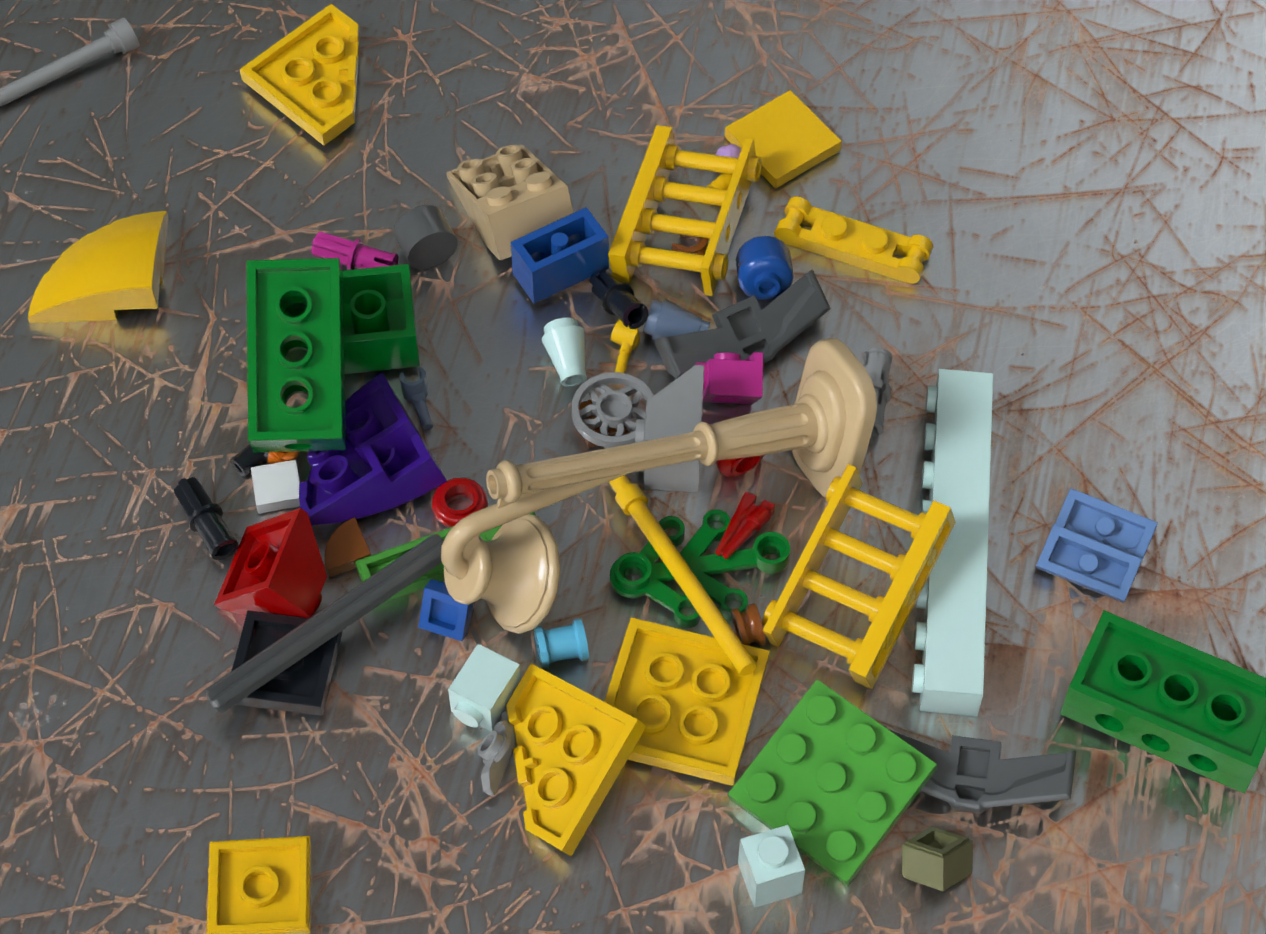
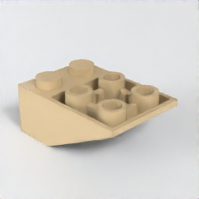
M524 145L504 146L495 155L481 160H466L460 163L457 169L446 172L449 182L485 246L500 261L511 257L512 241L574 213L568 186Z

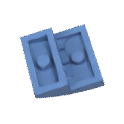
M1070 488L1057 521L1053 524L1036 568L1124 603L1158 522Z

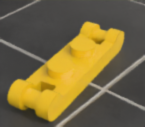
M798 196L789 199L784 210L786 217L779 220L774 231V236L786 245L910 284L919 282L924 271L922 262L929 259L934 248L932 241L923 235L917 234L909 237L814 207L808 200ZM802 224L805 226L812 227V229L810 231L802 228L800 225ZM895 255L903 256V258H895Z

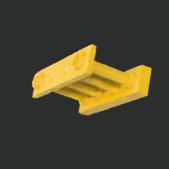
M656 125L608 252L612 276L619 282L630 284L636 267L640 268L643 264L701 272L704 295L713 296L718 280H724L728 270L727 254L751 183L758 182L760 177L762 160L761 157L756 156L754 138L745 137L739 157L735 158L681 150L679 145H675L673 128ZM678 167L733 174L727 190L669 182L668 179L671 170L676 171ZM666 199L721 206L716 222L657 214L659 203L665 202ZM655 231L710 239L705 255L645 247L648 234L653 235Z
M848 464L841 477L836 476L832 480L826 494L828 504L778 601L773 599L767 606L762 619L764 626L762 631L769 642L777 647L780 646L788 631L846 657L847 664L850 665L848 670L854 681L872 690L956 522L951 507L934 500L927 513L921 512L917 515L861 491L860 488L863 482L856 467ZM850 508H855L911 532V538L914 540L907 554L901 553L897 557L840 532L839 529ZM829 549L836 550L890 574L892 583L885 597L879 595L876 599L818 573ZM808 590L869 616L868 621L871 622V625L864 639L860 637L856 640L850 639L797 615L796 613Z

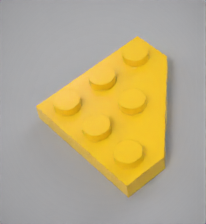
M329 4L240 68L241 79L325 146L355 123L360 42L359 26L333 4Z
M530 663L506 704L509 723L514 725L517 747L513 748L518 784L524 788L527 810L523 811L525 828L538 838L572 856L644 732L646 725L633 716Z

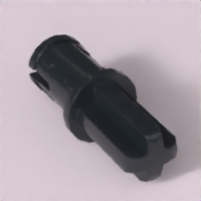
M604 270L598 276L593 274L590 277L589 282L593 285L591 291L601 300V305L607 313L617 316L626 327L629 325L630 329H637L644 325L648 318V309L634 297V292L628 284L619 282L608 271Z
M183 478L178 481L179 485L174 489V494L189 517L187 522L189 528L194 532H198L214 560H222L231 556L238 549L239 544L222 519V508L218 504L212 503L197 478Z

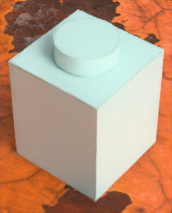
M477 644L448 688L451 712L459 721L467 726L476 728L479 725L491 732L494 731V725L501 720L502 712L507 710L506 704L521 680L520 664Z
M789 825L740 839L738 865L754 908L802 894L805 868Z

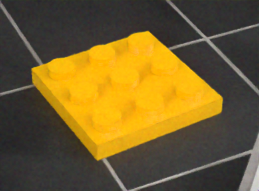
M631 617L604 702L633 716L646 725L644 732L627 760L734 786L768 665L770 651L744 645L757 664V667L751 674L741 676L715 637Z

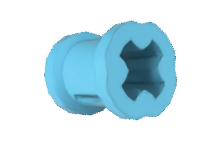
M581 618L574 619L573 624L547 630H544L542 626H538L534 629L536 648L542 669L549 668L550 663L578 657L581 661L589 660L587 638Z

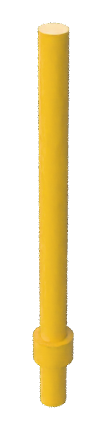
M626 475L609 481V484L616 492L615 500L625 515L633 517L741 676L751 674L756 669L757 664L648 508V498L639 485L631 483Z

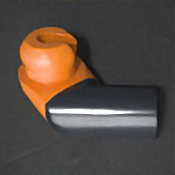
M249 444L231 459V463L240 475L246 477L251 473V467L260 466L262 463L273 464L296 460L299 451L254 453Z

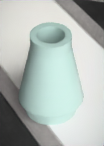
M570 317L555 319L547 323L543 329L542 343L560 377L561 385L572 387L584 383L587 380L584 329L578 325L576 319Z

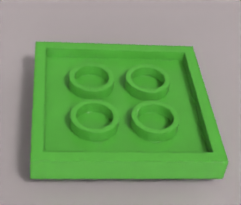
M817 679L729 791L728 797L770 830L789 825L797 849L848 887L935 773L937 764Z

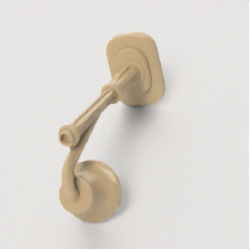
M834 338L823 339L812 345L809 350L794 405L758 411L710 425L706 422H699L693 432L519 465H515L508 460L501 461L496 469L489 470L486 475L488 492L493 499H498V502L461 519L449 530L442 543L441 561L444 565V580L449 595L457 603L466 605L474 603L480 598L484 599L488 604L492 617L506 631L523 634L537 628L549 614L557 595L560 561L558 546L550 527L538 516L530 515V513L632 472L699 460L705 466H711L716 460L753 457L792 450L793 457L799 468L815 489L826 498L832 480L836 476L841 477L848 464L856 467L860 475L877 412L876 392L870 375L842 341ZM502 525L491 541H484L479 536L483 532Z

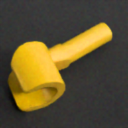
M618 319L613 328L611 341L621 345L615 372L626 373L629 356H631L632 350L634 351L639 346L640 335L638 328L630 329L629 325L626 327L620 319Z

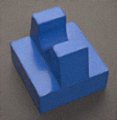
M431 579L424 587L418 628L463 641L469 633L476 602L469 605L457 603L449 595L445 582Z

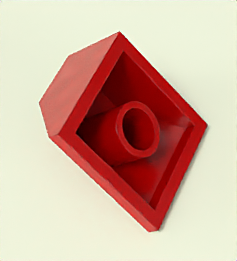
M298 508L246 527L214 603L216 607L245 616L249 610L303 618L312 617L321 604V591L327 579V574L309 515L305 510Z

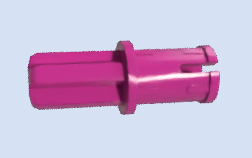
M318 232L312 242L311 253L313 256L319 258H339L341 265L347 266V270L398 265L399 261L398 254L366 246L363 240L358 238L353 242L324 232Z

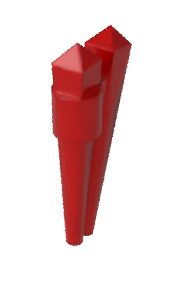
M744 492L715 554L718 556L722 555L724 559H728L770 520L774 514L775 504L764 499L761 505L757 506L755 505L757 496L753 493Z

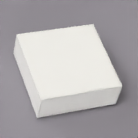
M296 460L251 467L258 514L300 507V479Z

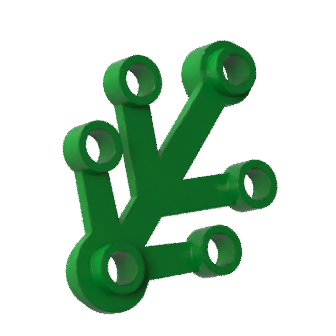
M713 509L704 515L702 526L682 549L680 554L712 601L720 605V612L723 617L732 621L731 608L726 603L738 601L742 605L738 608L739 611L744 612L748 609V597L742 590L730 589L709 575L750 568H758L767 574L780 572L788 565L790 544L787 538L780 533L765 532L756 538L753 548L737 550L728 559H724L722 555H704L714 541H721L730 523V517L726 512ZM675 516L662 518L659 524L663 530L673 528L678 531L676 535L668 536L674 546L678 547L682 544L685 537L683 521ZM720 522L724 526L719 529H713L709 524ZM650 542L644 546L640 553L630 552L623 554L613 563L610 569V583L618 594L627 598H638L646 595L672 611L674 621L680 627L692 628L699 624L701 617L687 596H681L662 583L675 579L663 562H657L660 557ZM767 554H774L779 559L768 560L765 559L763 556ZM635 574L641 579L630 581L625 578L628 575ZM683 608H692L696 613L691 616H685L679 611Z

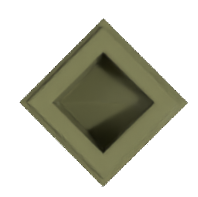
M931 826L902 844V874L908 880L944 892L972 873L973 840Z

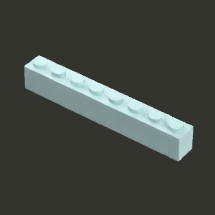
M939 369L936 386L927 387L925 412L933 413V423H926L923 450L932 452L931 462L924 461L922 488L930 489L929 500H922L920 513H927L934 500L951 507L956 523L916 601V608L924 609V622L916 621L914 650L922 651V664L914 663L912 692L920 693L919 711L977 717L983 698L993 373Z

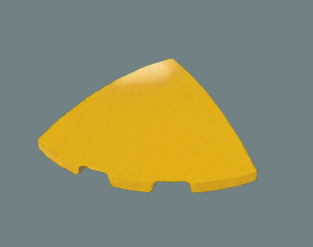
M167 211L148 212L116 220L92 233H88L73 243L60 255L39 282L29 308V323L117 320L118 310L157 309L159 284H163L168 226Z

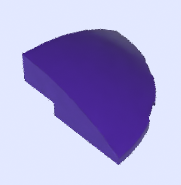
M382 372L364 384L345 401L346 450L308 452L307 460L311 470L308 480L299 483L300 508L308 513L312 526L348 521L354 517L355 519L363 518L392 509L420 497L447 482L428 446Z

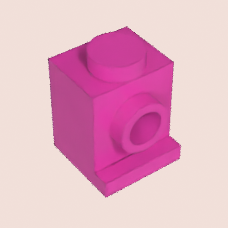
M754 352L745 360H741V355L737 353L714 354V359L710 358L706 362L695 363V365H704L703 402L752 405L763 397V353Z

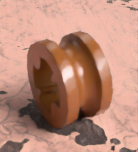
M754 603L749 604L748 609L744 612L739 611L738 608L731 609L733 628L741 643L748 646L754 642L759 646L765 645L766 637L762 631L764 627L757 606Z

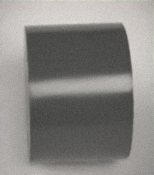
M422 205L404 213L394 226V236L408 263L415 269L425 270L441 265L457 249L458 240L442 210L437 206Z

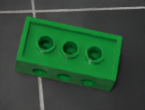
M340 259L246 260L248 442L253 452L346 450L344 288ZM302 305L306 307L305 312L298 317L285 315L288 309L293 306ZM303 349L307 351L306 356L301 361L289 362L286 360L287 355L293 350ZM302 393L308 396L307 401L300 407L293 408L286 405L287 400L294 394Z
M1103 610L1069 685L1060 714L1245 794L1266 748V678Z

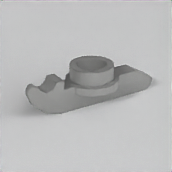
M507 710L502 712V720L494 725L496 731L490 732L482 740L477 751L485 764L481 774L483 792L491 796L498 792L516 744L514 725L509 723Z

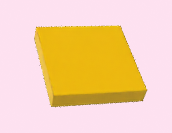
M791 90L726 126L724 137L731 144H735L741 149L745 137L754 138L756 156L761 157L762 160L760 174L775 189L841 151L842 141Z
M310 836L209 842L206 934H311L312 841Z

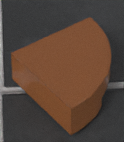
M355 517L341 524L332 533L326 544L324 558L329 578L355 569V561L371 556V552Z

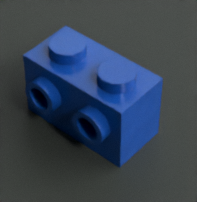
M585 207L512 241L513 275L535 304L590 278L593 274L596 275L602 270L609 269V237L589 209Z

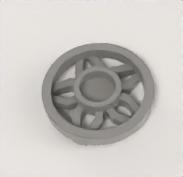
M620 372L598 374L586 380L575 392L572 400L573 424L586 440L605 447V449L635 443L636 422L630 419H645L646 413L637 406L642 397L647 401L654 395L643 381L632 375ZM606 384L626 385V387L613 391ZM595 389L602 394L599 398L597 397ZM589 393L593 405L590 404L579 410L581 401ZM636 393L633 399L630 400L628 396ZM591 415L596 416L595 419H585ZM599 426H601V427H600V432H601V434H599V433H597V432L591 430V429H596V428H598ZM624 426L632 432L624 435ZM609 428H616L615 436H608Z

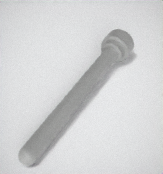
M124 17L109 24V30L104 32V37L0 88V107L111 51L115 54L121 51L123 54H126L138 48L139 41L134 30Z

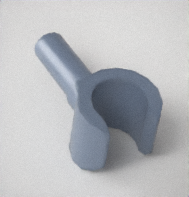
M418 367L419 380L409 382L405 380L404 373L401 372L400 383L403 397L413 402L422 429L427 431L433 428L426 405L429 389L426 372L423 368Z

